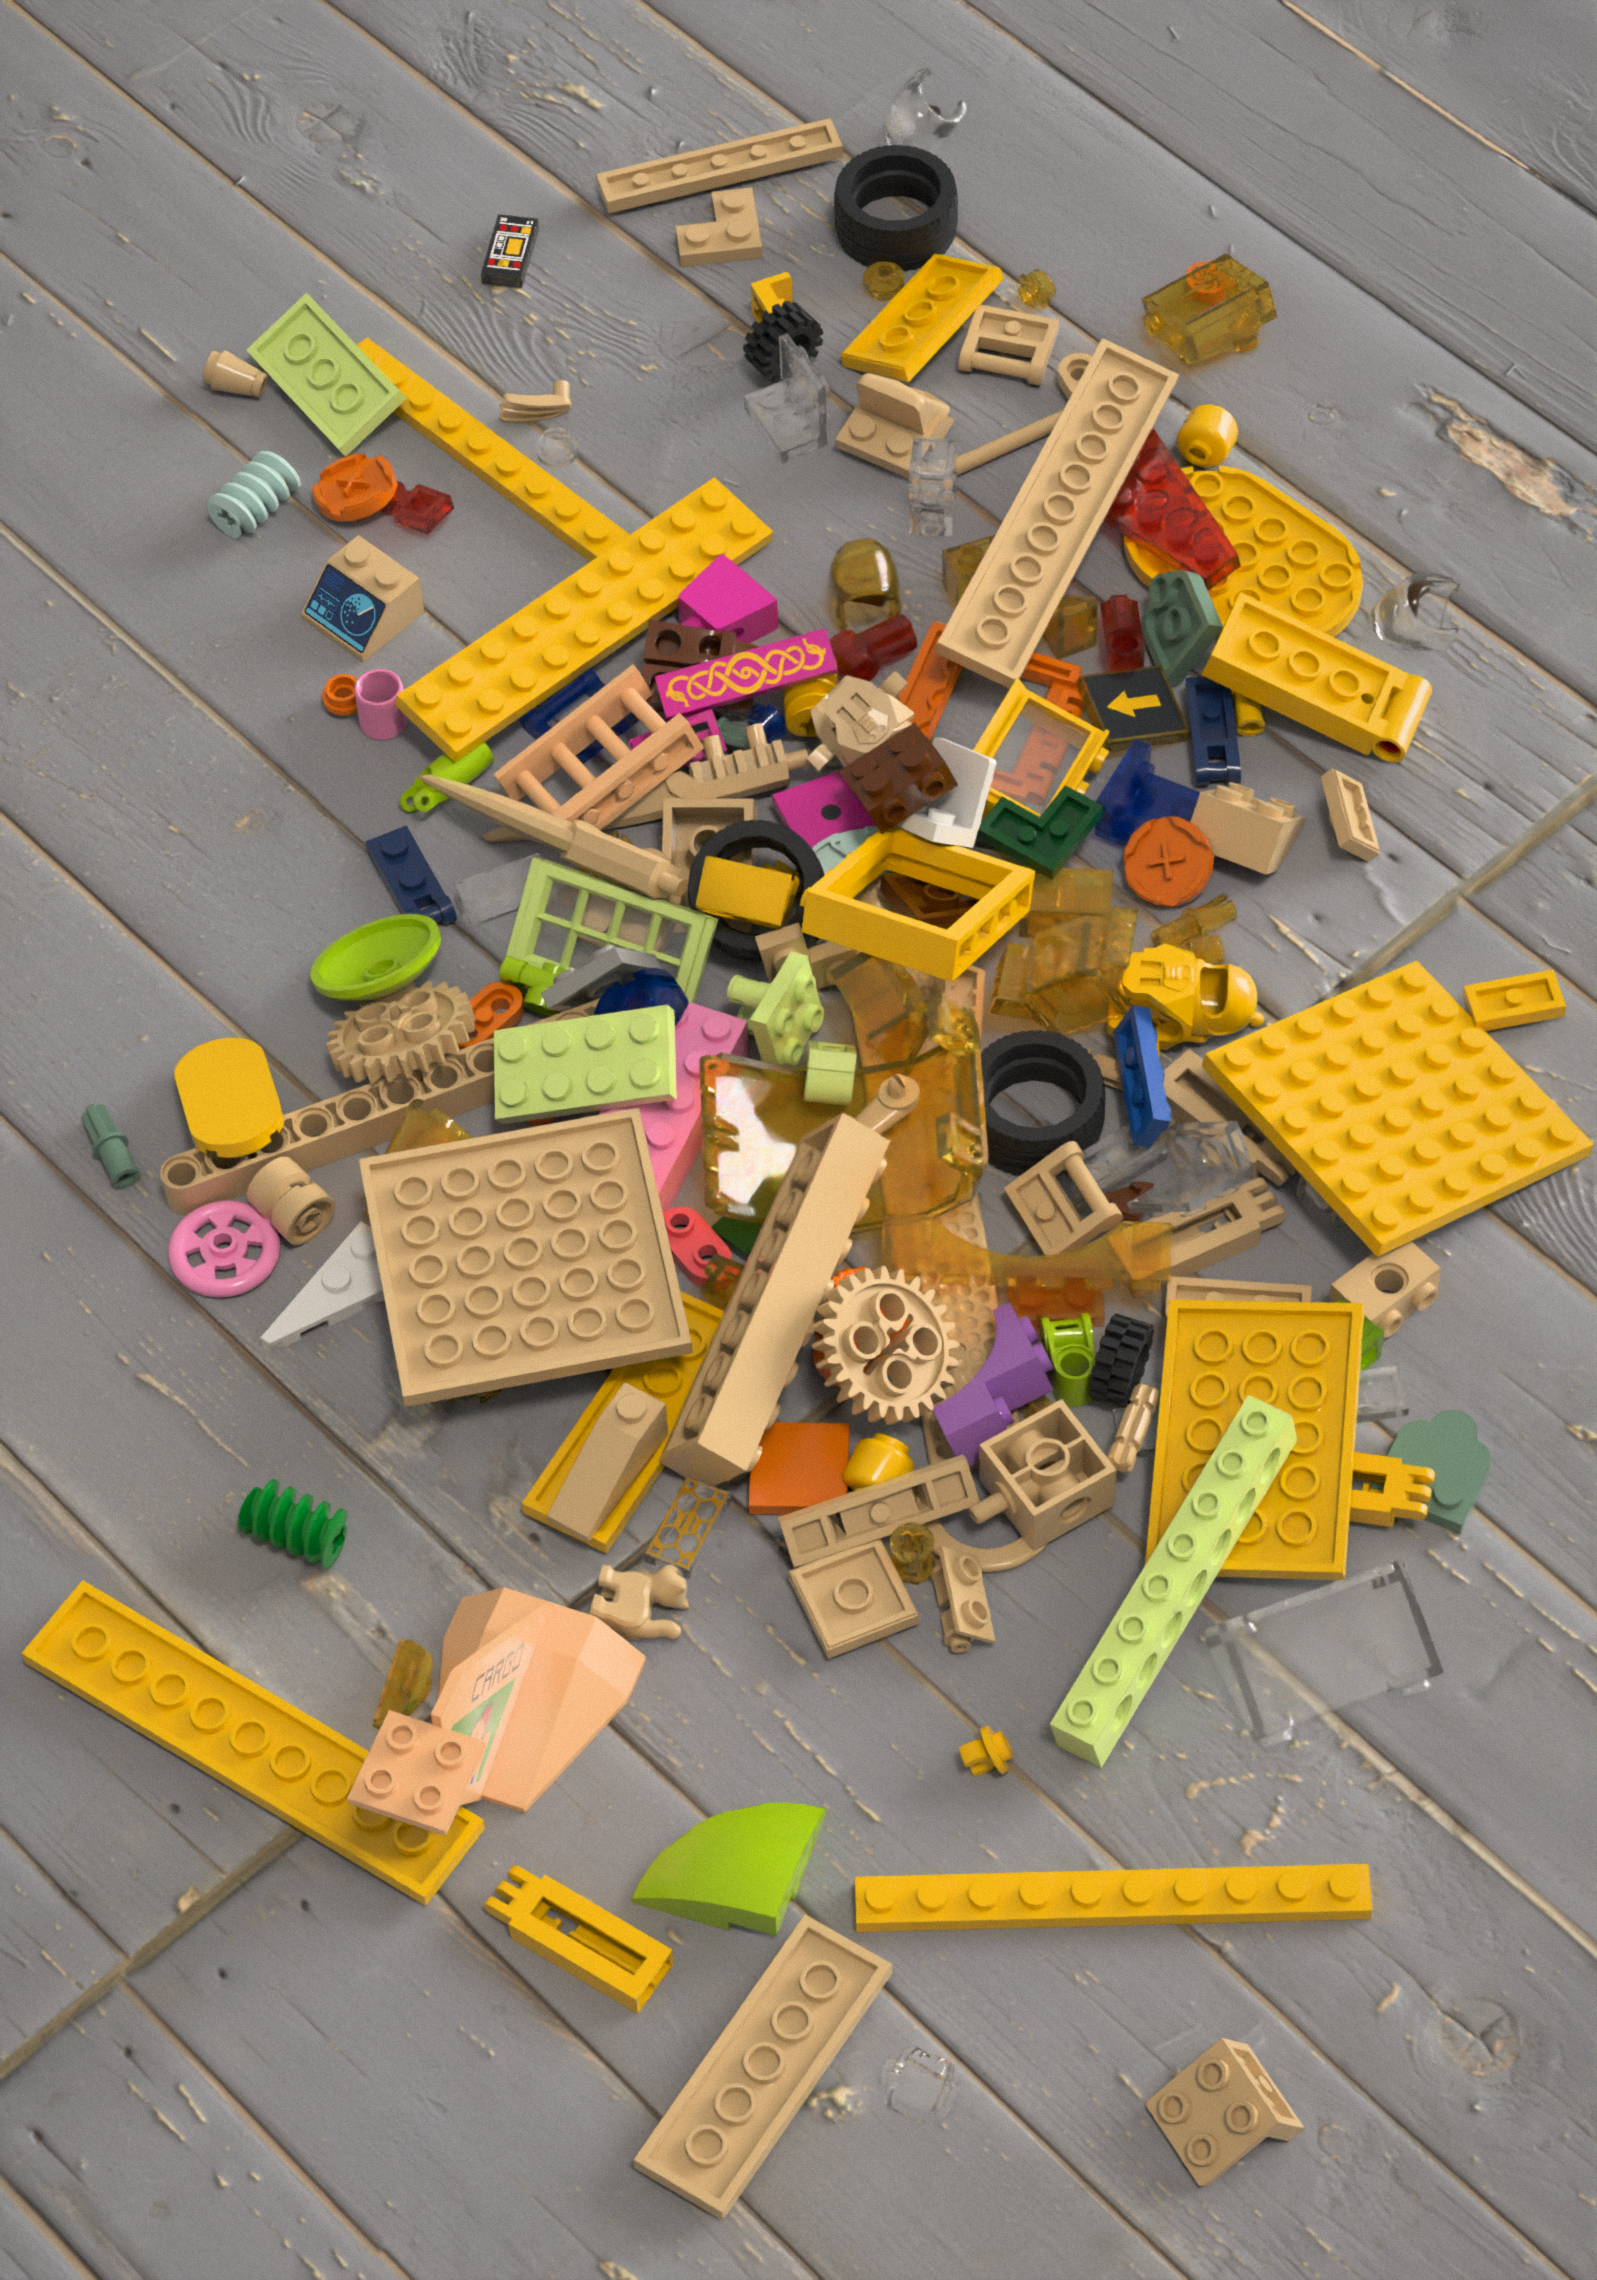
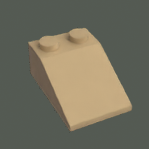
M663 798L662 852L668 857L672 865L680 868L678 877L687 881V889L684 893L685 907L690 908L688 899L689 873L700 848L712 835L728 825L742 821L758 820L759 809L754 799ZM751 848L734 855L730 861L757 867L758 848ZM721 917L731 928L751 934V923ZM677 923L673 934H687L689 926Z

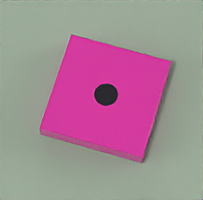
M839 771L772 795L773 806L784 826L799 834L811 848L835 833L839 834L850 830L864 829L865 826H875Z

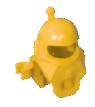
M1166 943L1156 949L1144 948L1143 952L1131 953L1123 959L1122 977L1109 982L1107 1034L1113 1037L1114 1029L1125 1016L1123 1014H1126L1132 1005L1149 1007L1152 1024L1157 1031L1158 1056L1159 1049L1168 1050L1181 1042L1204 1043L1209 1038H1212V1036H1228L1244 1029L1248 1024L1257 1028L1264 1022L1263 1015L1255 1012L1257 990L1248 972L1231 964H1207L1204 960L1195 958L1193 952Z

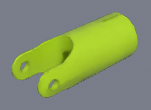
M484 742L457 762L452 761L445 753L441 754L419 776L429 774L468 785L493 764L494 757L490 748ZM418 776L413 785L401 795L400 806L406 812H414L416 810L427 812L439 802H444L450 798L422 782ZM409 797L412 800V804L410 806L407 804V798Z

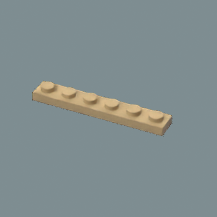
M831 118L598 173L596 174L597 187L609 214L843 158V145Z

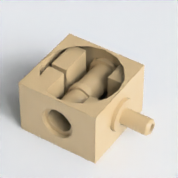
M1060 1399L979 1445V1480L991 1496L971 1506L969 1513L975 1523L981 1524L1003 1511L1034 1551L1114 1506L1117 1470L1065 1402Z

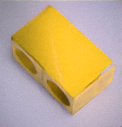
M705 856L696 908L702 913L780 929L788 924L800 881L796 876L794 881H792L791 874Z

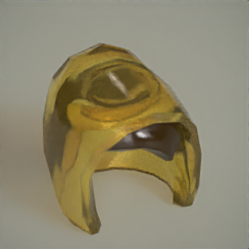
M867 538L850 541L840 547L832 560L828 579L830 607L839 629L843 631L848 626L844 610V604L847 601L883 607L886 601H890L888 620L892 624H897L902 610L901 586L896 563L887 548L877 540Z

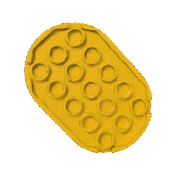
M1220 465L1219 471L1193 472V466L1174 470L1145 486L1134 498L1127 511L1124 523V550L1127 561L1136 576L1146 586L1150 587L1153 578L1160 573L1164 574L1167 571L1177 570L1198 573L1204 581L1223 626L1240 592L1332 637L1341 633L1358 611L1363 589L1361 561L1349 540L1329 523L1269 482L1250 472Z

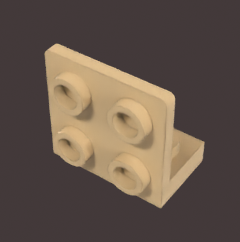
M1225 2038L1218 2040L1146 2102V2107L1197 2184L1204 2187L1213 2183L1265 2138L1271 2137L1291 2141L1305 2129L1249 2045Z

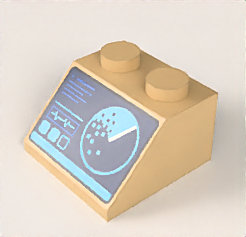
M357 535L327 560L301 613L302 619L364 663L424 613L420 578Z

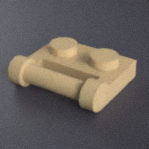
M980 305L974 313L961 349L958 368L961 371L971 373L973 369L1024 378L1028 379V384L1041 386L1046 366L1059 332V319ZM982 348L1032 358V361L1026 362L979 353L978 350Z
M1075 1141L1063 1144L1004 1187L1048 1261L1055 1266L1098 1234L1115 1228L1123 1220V1215L1117 1205L1108 1202L1083 1162L1084 1153ZM1063 1170L1068 1171L1093 1211L1083 1220L1055 1177Z

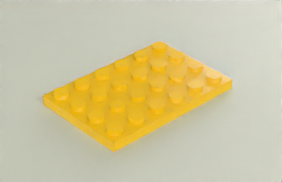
M1169 1299L1145 1565L1245 1399L1250 1395L1291 1414L1298 1440L1216 1577L1345 1581L1364 1323L1363 1303Z

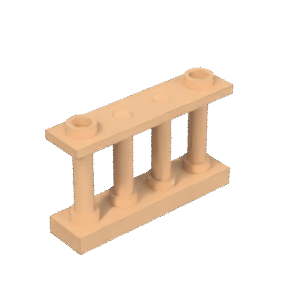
M632 664L516 757L509 760L493 775L509 798L519 801L527 795L540 810L572 823L574 820H582L601 830L703 750L704 747L689 722L680 713L666 723L646 702L653 694L638 669ZM630 712L652 733L633 750H630L611 729ZM595 740L617 761L597 778L576 757L578 753ZM561 767L582 789L562 806L541 784Z

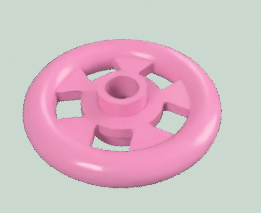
M231 1200L216 1201L196 1208L178 1223L169 1240L168 1260L176 1278L191 1291L208 1297H232L254 1289L269 1277L279 1259L281 1248L279 1232L272 1226L271 1219L263 1217L251 1204ZM233 1221H243L249 1224L250 1227L246 1233H242L238 1229L230 1227ZM211 1223L215 1229L208 1232L204 1238H200L195 1233L202 1226ZM223 1242L231 1244L224 1249L217 1248V1245ZM248 1245L262 1246L258 1260L245 1259L248 1253ZM201 1251V1256L205 1263L192 1268L187 1255ZM236 1268L235 1277L216 1279V1269Z

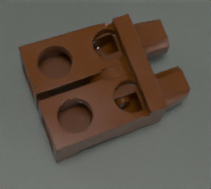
M649 620L641 675L653 695L646 702L656 713L664 712L655 676L759 646L737 641L735 632L723 631L722 633L710 629ZM754 697L712 709L715 719L719 720L721 717H727L728 713H752Z

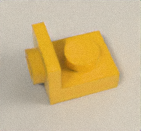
M788 272L751 283V313L758 323L763 320L761 314L764 311H767L769 314L772 313L773 305L778 303L782 307L784 301L792 303V278Z

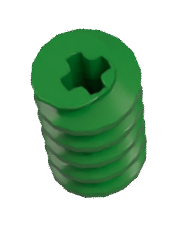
M275 1479L270 1480L263 1489L259 1487L253 1488L247 1494L240 1508L237 1524L239 1531L246 1535L253 1533L254 1537L262 1542L270 1540L274 1547L279 1549L287 1548L289 1553L297 1557L304 1555L305 1559L313 1564L321 1562L323 1568L328 1570L334 1564L343 1548L347 1534L346 1522L348 1511L340 1508L330 1519L331 1504L326 1501L321 1502L315 1511H312L314 1498L310 1494H305L295 1504L297 1490L291 1486L286 1488L279 1497L280 1482Z

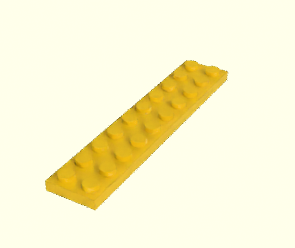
M714 477L396 695L395 706L452 761L457 762L646 630L649 620L659 621L678 607L677 598L679 594L719 555L723 553L732 562L739 565L769 544L772 540L773 531Z
M84 1580L80 1582L21 1653L24 1663L424 1906L429 1903L485 1830L484 1819L462 1806H459L446 1836L348 1804L347 1797L369 1753L368 1750Z

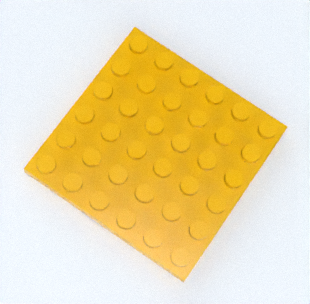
M1417 960L1205 1054L1202 1062V1068L1377 1257L1589 1157L1594 1145L1482 1027L1475 1026L1473 1018Z

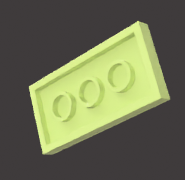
M307 292L246 350L345 457L407 399Z
M661 1005L494 1030L495 1120L501 1124L676 1100L674 1009L669 1005Z

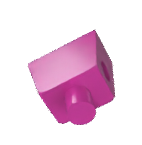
M723 553L705 568L677 598L679 625L710 629L722 633L723 631L735 632L737 641L751 643L779 628L777 599Z

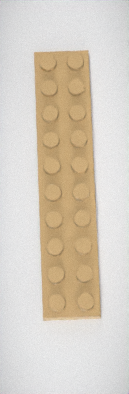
M1102 338L941 634L934 653L1009 689L1017 677L1020 680L1175 387L1179 374Z

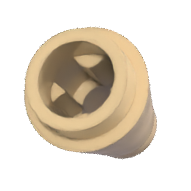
M214 350L206 362L202 380L204 383L211 385V390L261 398L268 382V374L261 372V370L227 350H224L222 353Z

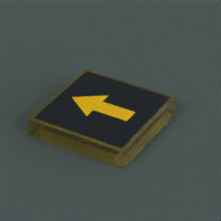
M1161 665L1079 676L1076 687L1093 726L1103 732L1106 729L1110 731L1103 745V748L1109 750V752L1187 742L1190 730Z

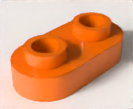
M494 982L482 988L469 1000L476 1021L473 1022L475 1031L468 1033V1036L474 1038L470 1039L469 1042L457 1044L459 1050L494 1037V1030L512 1028L521 1020L524 1013L523 999L520 990L516 986L508 982ZM498 1009H506L503 1013L495 1012Z

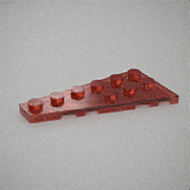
M1152 428L1103 522L1174 569L1198 573L1209 591L1241 566L1238 553L1161 438Z

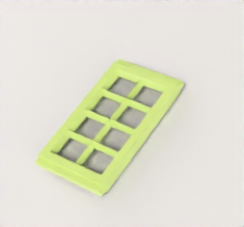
M533 857L506 956L526 961L529 965L540 969L547 962L569 970L572 968L580 969L591 962L590 956L595 951L609 945L655 954L662 970L623 995L629 997L637 1009L656 1006L662 993L695 1004L718 919L661 898L655 900L620 884L570 867Z

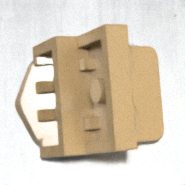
M866 373L860 377L856 384L859 402L835 439L837 448L911 479L926 454L934 455L954 423V418L947 416L950 412V407L928 392L908 387L898 380Z

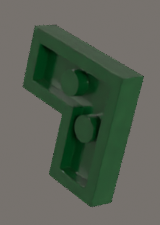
M1066 785L1040 817L1002 796L981 822L977 838L1053 880L1102 818L1103 806Z

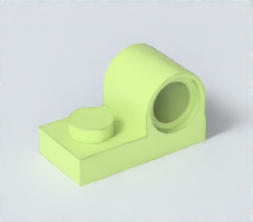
M808 1040L804 1102L851 1106L857 1056L854 1045Z

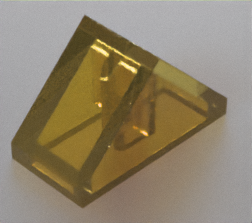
M1063 596L1043 634L1044 640L1056 659L1059 660L1097 646L1098 605L1095 597Z

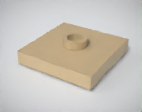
M881 1539L821 1558L789 1571V1581L828 1659L919 1624V1614Z

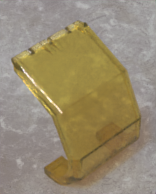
M942 992L927 999L930 1040L939 1044V1046L916 1058L856 1068L851 1106L804 1102L806 1070L722 1052L715 1056H702L699 1059L700 1090L703 1091L700 1095L701 1127L705 1131L702 1133L703 1169L706 1171L703 1174L705 1205L712 1209L715 1215L763 1225L802 1136L841 1113L847 1116L852 1115L856 1118L878 1094L880 1085L895 1074L908 1076L917 1082L920 1090V1100L917 1107L910 1114L881 1135L890 1141L883 1157L887 1159V1165L878 1181L871 1184L866 1196L870 1200L869 1207L863 1218L857 1224H854L850 1235L932 1221L972 1201L976 1196L988 1164L980 1036L978 1024L974 1016L967 1008Z

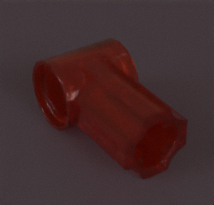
M1127 594L1111 595L1109 600L1100 604L1105 648V673L1114 674L1144 670L1145 638L1141 632L1138 601L1130 599Z
M904 614L892 616L858 634L848 629L840 631L829 640L839 675L842 678L847 675L869 682L876 676L880 666L917 648V637L913 631L912 624Z

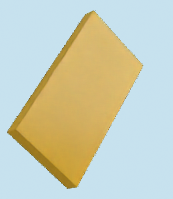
M934 254L840 354L843 367L910 382L1003 281L1004 278L1000 267Z

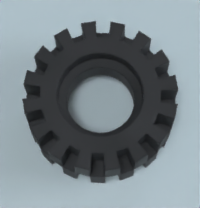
M784 301L782 307L778 303L773 305L772 313L769 314L767 311H764L761 314L763 320L760 323L755 321L751 327L754 329V332L747 333L745 340L748 343L743 345L746 360L767 380H771L773 383H778L779 380L783 383L789 381L790 374L794 377L800 375L799 369L802 366L805 369L809 367L811 363L808 359L810 357L816 358L819 351L815 347L822 346L823 339L820 337L823 335L821 325L798 303Z
M1117 1313L1112 1315L1110 1323L1105 1328V1335L1100 1340L1099 1351L1095 1355L1094 1360L1096 1361L1091 1370L1092 1377L1088 1387L1090 1388L1088 1392L1090 1397L1125 1408L1130 1404L1131 1401L1129 1399L1132 1391L1137 1384H1140V1379L1145 1372V1364L1149 1359V1350L1152 1346L1154 1326L1152 1324Z

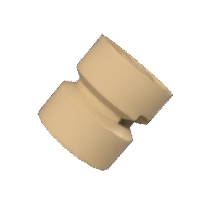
M280 1157L263 1166L251 1180L246 1193L247 1200L263 1217L271 1219L272 1226L292 1245L304 1244L319 1235L329 1224L335 1211L334 1200L313 1181L310 1182L309 1175L290 1157Z

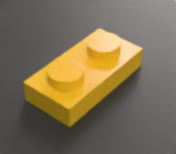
M1553 969L1465 985L1463 989V999L1468 1014L1473 1018L1475 1026L1482 1027L1484 1031L1565 1016L1566 1004Z

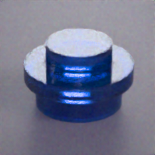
M756 703L751 707L752 714L746 718L749 726L762 723L767 744H771L776 739L782 740L787 735L783 727L786 724L785 717L772 704L764 707L760 703Z

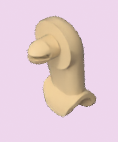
M895 1074L880 1085L878 1094L856 1118L852 1115L848 1116L877 1134L882 1135L917 1107L920 1100L919 1085L908 1076Z

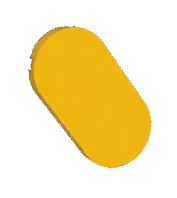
M235 1037L212 1040L190 1050L177 1063L174 1077L193 1143L199 1151L207 1154V1150L216 1151L217 1157L223 1158L249 1155L264 1148L271 1142L270 1135L276 1130L279 1134L283 1128L284 1115L263 1049L254 1041Z

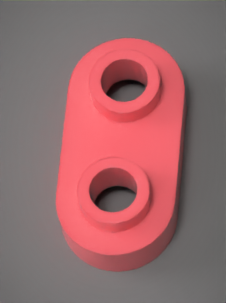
M675 1207L664 1212L663 1217L673 1261L693 1284L699 1287L714 1288L725 1283L731 1276L733 1267L731 1251L724 1241L693 1209ZM678 1225H685V1226H687V1227H685V1228H683V1229H676V1228H674L675 1226H678ZM712 1255L715 1257L714 1259L709 1261L701 1259L703 1256Z

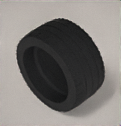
M900 144L872 148L852 158L839 173L834 193L835 227L842 248L856 262H860V264L866 265L868 268L884 272L916 270L921 268L934 254H945L953 243L958 223V193L955 178L947 164L941 158L939 159L938 156L925 151V149ZM900 196L922 201L931 207L922 215L906 220H884L870 216L862 210L872 201L885 197Z
M748 820L740 823L737 822L726 826V828L712 835L695 856L688 880L689 904L691 909L699 911L696 908V900L705 856L730 860L734 855L751 848H769L782 853L798 870L802 880V895L808 887H812L825 874L811 846L795 831L771 821ZM800 903L796 913L789 919L787 926L799 922L802 930L804 907L800 906ZM711 915V917L718 919L712 940L716 947L740 959L762 961L755 936L761 934H746L731 928L721 917ZM803 933L805 942L808 941L812 935Z
M1042 1030L1020 1031L1019 1033L1014 1032L1011 1035H1005L1003 1038L997 1039L994 1043L989 1044L987 1048L985 1047L983 1052L979 1053L977 1059L974 1060L966 1083L965 1119L975 1149L977 1148V1152L990 1165H994L998 1170L1001 1169L1003 1172L1010 1173L1013 1176H1021L1057 1148L1072 1141L1077 1142L1083 1151V1160L1085 1161L1088 1155H1091L1093 1149L1096 1148L1105 1121L1106 1092L1101 1069L1093 1055L1089 1054L1088 1050L1083 1048L1080 1043H1076L1072 1038L1069 1039L1067 1036L1059 1035L1056 1032L1052 1033L1051 1031ZM1039 1081L1053 1083L1069 1091L1081 1105L1072 1116L1058 1124L1034 1128L1016 1125L1000 1117L990 1103L998 1093L1013 1084Z

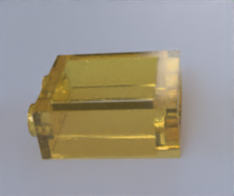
M1226 253L1141 299L1146 314L1143 316V324L1148 334L1153 339L1158 338L1164 342L1174 354L1179 353L1191 363H1195L1278 317L1268 281Z

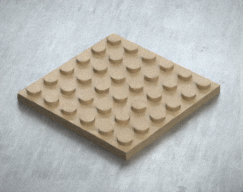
M639 1108L359 1159L405 1407L693 1353Z

